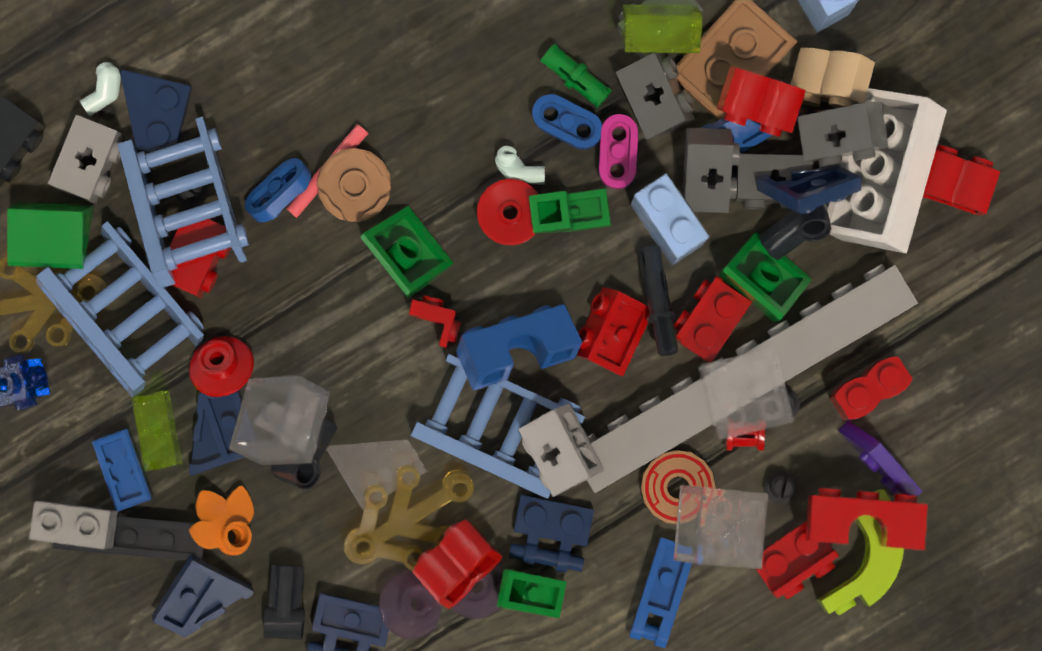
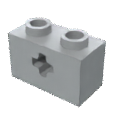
M76 115L48 184L56 189L96 204L98 198H104L109 189L111 177H108V173L112 164H117L121 159L117 144L122 143L124 136L114 129ZM84 156H93L97 160L95 166H86L82 163Z
M570 403L556 408L518 429L522 436L524 449L533 457L539 469L540 480L550 490L553 497L604 471ZM558 448H559L560 453H561V454H559V455H558V453H557V451H556V449H558Z
M34 501L29 539L110 549L113 548L118 511L47 501Z

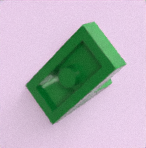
M504 569L497 607L560 618L567 582Z

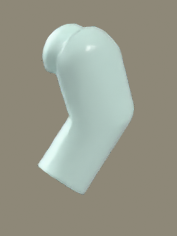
M103 62L97 67L96 91L80 100L89 116L111 104L119 96L120 72L110 62Z
M503 146L498 150L495 158L496 166L506 179H517L527 184L544 185L545 166H525L516 155L517 151L511 146Z

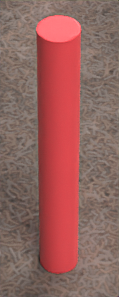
M357 124L330 156L340 150L357 148L368 135V132ZM320 168L310 179L307 189L295 197L286 207L296 218L318 194L316 182Z

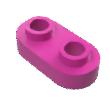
M623 114L613 115L604 122L600 138L599 177L605 186L615 190L624 189L633 182L637 166L638 128L633 119ZM615 129H623L626 133V138L622 141L615 140L612 136V132ZM620 165L624 169V175L619 178L613 177L610 173L611 167Z

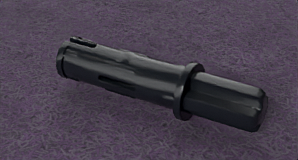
M647 246L643 250L637 251L650 314L647 317V322L653 325L658 354L660 356H670L678 352L673 320L677 318V315L671 309L661 248L659 246Z

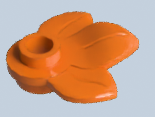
M243 486L236 487L226 500L214 492L200 491L196 500V511L200 521L189 528L193 540L202 548H219L221 552L230 556L240 555L245 552L252 540V533L248 525L254 516L253 503L246 489ZM230 530L236 535L233 544L228 540V532Z

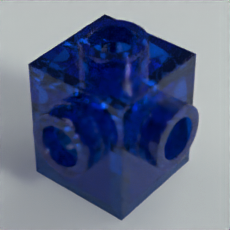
M23 354L2 360L3 367H0V408L15 406L16 411L29 409L38 405V398L51 394L48 376L41 358L26 360Z

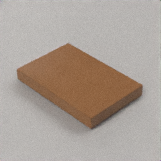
M735 0L676 65L679 71V76L676 79L683 90H686L695 101L719 121L724 118L726 113L717 110V106L730 66L766 77L798 41L752 0Z

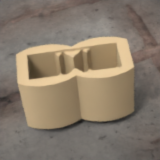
M800 48L791 85L806 90L802 103L809 106L820 107L821 102H829L828 105L831 107L841 108L864 103L875 62L861 54L852 52Z

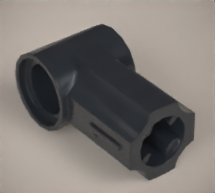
M827 204L818 206L813 212L805 214L791 211L760 234L761 245L767 250L769 256L779 260L804 241L815 242L826 238L832 229Z
M310 412L290 448H284L274 456L271 465L273 476L278 480L303 490L315 486L321 475L319 460L334 436L337 426L318 414Z
M271 565L269 604L266 605L264 614V638L303 639L305 607L302 606L305 566Z

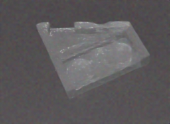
M408 439L330 445L326 448L362 510L427 472Z

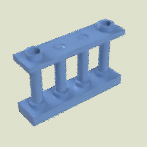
M203 117L196 119L200 137L147 154L145 151L138 152L132 140L117 144L151 273L160 288L175 284L172 270L177 269V264L232 247L240 263L247 261L244 247L249 245L247 233L243 224L237 225L216 153L217 150L222 149L216 129H209ZM205 151L209 165L208 169L158 185H154L153 182L148 184L146 173L151 172L152 167ZM214 182L218 200L164 218L162 214L157 216L154 205L160 204V199ZM223 214L227 233L174 250L171 247H165L163 237L169 236V231Z
M107 221L101 228V235L106 241L85 257L83 269H69L64 274L59 272L54 275L49 267H47L36 276L37 286L133 398L144 389L145 381L142 379L146 375L144 371L187 337L196 347L200 345L204 336L201 331L204 327L191 311L186 314L164 288H160L152 273L130 249L129 246L132 245V242L127 234L120 227L114 229ZM116 252L130 269L87 303L84 300L78 303L70 294L73 290L72 286ZM140 280L153 295V298L113 330L107 329L103 332L94 322L97 319L96 314ZM164 309L178 326L135 360L132 357L126 360L118 350L121 347L120 343Z
M448 354L446 362L456 366L432 420L428 419L425 425L417 422L411 436L548 499L551 492L541 482L536 463L533 467L529 466L527 472L513 466L516 461L513 456L522 439L518 429L529 423L537 404L554 410L570 403L580 424L585 419V416L579 414L581 407L563 398H560L557 404L507 380L488 386L466 435H461L459 441L445 435L448 430L445 425L467 380V375L458 355L455 357ZM504 388L524 399L500 451L496 450L492 457L479 451L482 445L479 441Z

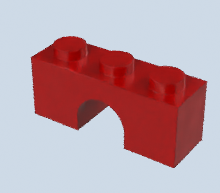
M819 488L818 496L808 495L806 541L848 544L849 529L853 521L860 516L869 515L881 527V546L925 550L928 504L917 503L918 496L895 494L894 501L879 500L880 493L857 491L856 499L842 498V490Z

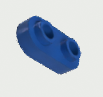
M554 94L540 97L533 106V121L541 131L580 150L591 149L600 141L603 131L602 123L595 114ZM547 109H554L558 113V117L554 121L545 119L544 112ZM585 125L589 127L591 134L586 138L578 136L576 130L579 126Z
M292 158L286 160L248 195L245 201L246 211L257 222H267L275 219L295 197L307 189L311 179V171L300 159Z

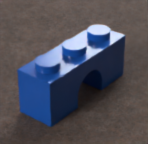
M565 304L553 308L550 305H546L534 310L527 316L520 318L509 316L501 320L497 325L487 328L477 326L467 330L460 339L456 353L474 391L508 380L514 365L509 353L511 349L522 348L530 351L536 357L540 368L544 369L575 359L582 341Z

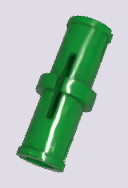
M557 44L552 45L540 61L565 81L564 86L569 90L574 88L596 108L606 100L612 89L605 86L587 71V65L583 62L581 64L577 63L561 50Z

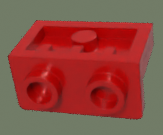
M718 276L712 282L707 279L703 281L693 298L698 300V303L692 312L689 313L684 309L674 324V329L677 331V342L709 364L712 363L752 303V301L723 283V279Z
M603 287L591 303V313L585 326L578 331L582 344L576 356L623 377L648 324L649 308L647 305L620 291Z
M807 520L748 559L775 598L783 595L787 600L805 588L802 584L804 580L813 574L816 578H820L835 567L833 561L839 555L836 550L832 549L829 543L805 540Z

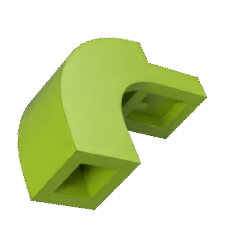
M884 489L875 491L880 493L879 500L891 501ZM863 515L855 519L865 541V555L860 568L851 578L817 599L823 610L828 614L835 611L837 615L848 611L857 604L854 600L857 596L860 597L864 605L870 607L887 592L900 570L904 549L881 546V527L869 515Z

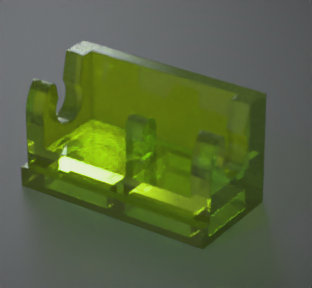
M623 5L624 31H622V40L625 52L700 53L702 15L698 6Z
M159 391L150 395L132 397L145 472L182 465L169 392Z

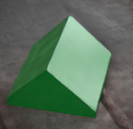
M18 202L8 208V266L83 269L94 212L93 205Z
M409 206L360 236L408 299L416 295L454 264Z
M757 231L719 274L721 278L741 295L752 301V304L774 323L783 318L813 280L786 256L779 260L769 256L767 250L761 245L760 234Z

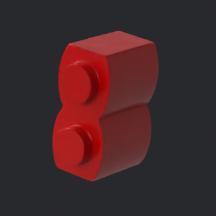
M730 66L717 110L726 112L724 120L743 126L746 125L747 119L761 123L758 131L780 137L782 130L790 133L793 132L806 90Z
M937 145L923 198L975 215H986L1000 171L993 169L994 163L989 160L974 156L971 161L957 157V150Z
M890 357L869 366L861 377L839 385L832 392L829 399L843 420L861 418L873 411L880 400L892 398L903 392L910 385L912 377L899 357Z
M465 519L462 522L454 523L445 531L444 538L439 546L434 549H428L420 555L412 573L438 603L450 609L470 592L476 582L490 573L503 556L475 525Z

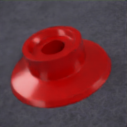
M504 179L490 185L481 195L477 206V218L482 231L491 240L503 245H518L531 239L536 233H533L529 196L539 195L537 191L526 182L517 179ZM507 207H514L517 210L518 214L514 219L510 220L504 217L503 212Z
M223 336L206 341L195 351L190 361L189 376L192 384L201 393L213 397H223L237 392L248 382L254 369L252 351L247 344L234 337ZM223 360L221 364L215 365L217 361Z

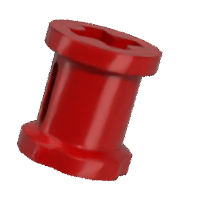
M726 417V450L732 451L733 447H756L757 451H764V418H757L756 421H733L732 417Z

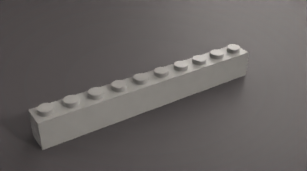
M883 264L865 273L863 275L866 279L865 283L856 288H853L852 284L848 283L831 293L834 301L822 307L818 301L799 312L803 319L791 326L787 320L767 331L771 338L758 345L755 339L749 341L735 350L738 357L727 364L723 358H720L703 368L706 376L696 382H693L691 377L671 387L674 395L663 401L660 400L658 395L639 406L642 413L629 420L626 414L607 425L610 432L599 439L596 438L594 433L587 436L604 469L603 472L586 480L593 493H597L917 305V300L896 265L886 270Z

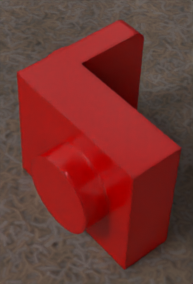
M423 295L421 301L412 300L409 311L410 316L444 325L439 343L441 348L447 349L449 341L457 342L462 322L455 320L457 316L456 311L442 308L444 301Z

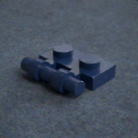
M521 495L514 532L527 534L528 538L526 546L511 543L509 558L523 560L522 564L534 566V563L556 567L555 571L567 573V569L582 572L585 558L570 555L572 544L587 547L594 510ZM539 537L561 541L559 552L537 548Z
M320 593L312 631L324 633L326 637L324 644L310 641L307 651H353L336 647L338 637L359 641L357 651H369L371 644L385 647L394 609Z

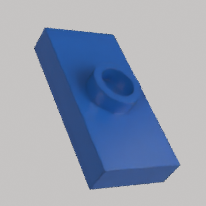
M124 429L92 441L116 511L119 512L153 499L129 429Z

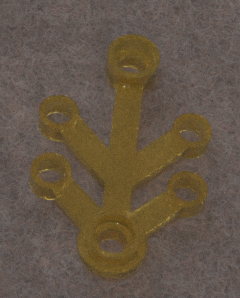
M7 257L0 260V276L7 280H14L33 294L0 300V316L35 310L24 327L13 332L9 338V346L13 351L27 353L32 349L34 338L56 307L37 286L36 278L24 270L22 266H16L15 272L7 276L4 272V266L8 263ZM35 267L39 272L45 270L42 267ZM49 268L54 275L59 272L64 274L69 270L68 268ZM87 274L72 286L73 290L70 294L78 303H81L83 300L87 303L89 300L83 297L85 287L93 286L95 297L107 287V284L100 277ZM63 317L59 324L51 325L47 329L46 340L52 346L63 347L69 342L70 333L74 328ZM56 329H62L64 338L61 342L56 343L52 338V333ZM20 335H24L27 338V345L22 349H19L15 344L16 338Z
M412 465L401 466L396 473L398 484L389 519L376 529L378 511L386 505L388 496L383 486L379 484L368 486L364 492L366 503L360 527L350 531L344 540L346 556L352 562L361 565L371 563L377 557L403 562L408 569L413 570L417 562L411 563L407 558L413 552H417L420 555L424 553L421 547L411 545L403 548L384 542L395 535L436 543L439 546L441 543L439 541L440 536L450 526L437 528L416 522L451 501L460 503L468 500L474 491V485L470 476L462 470L449 472L443 479L442 489L407 509L412 489L419 484L420 475ZM405 472H413L415 477L411 482L405 483L401 480ZM457 483L466 485L464 492L461 494H455L452 491ZM374 491H379L383 494L382 499L378 502L369 500L370 494ZM359 542H368L370 544L369 549L365 552L357 551L356 546Z

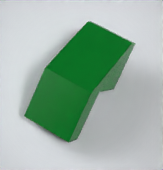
M607 189L570 194L567 191L529 196L533 233L574 232L612 227Z

